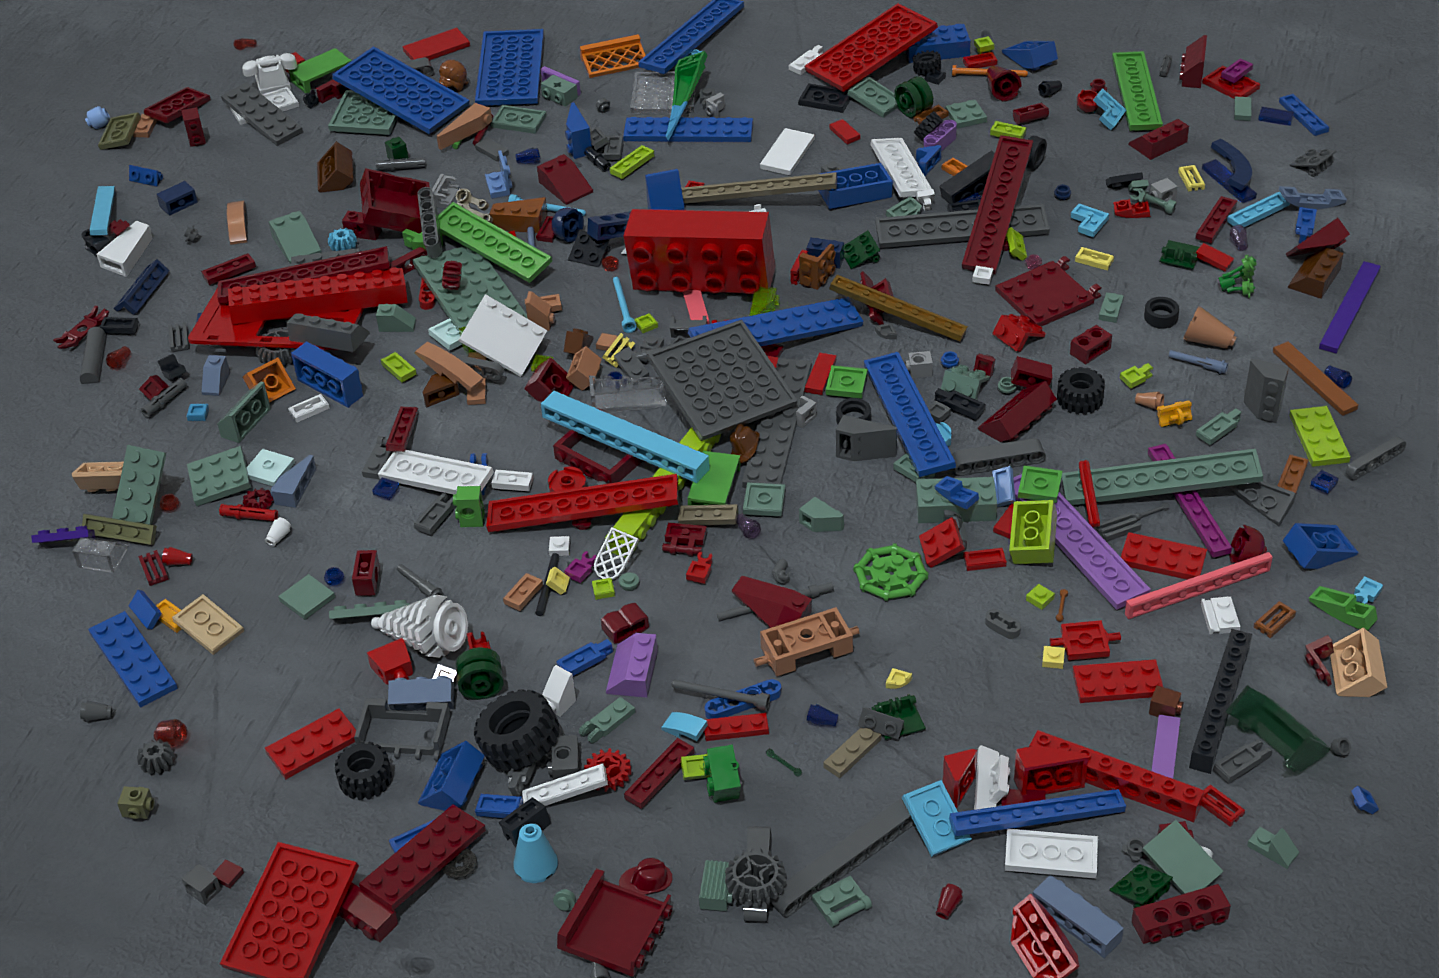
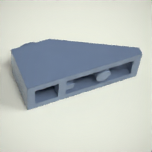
M309 455L278 478L275 485L271 488V496L275 505L297 507L316 471L313 455Z

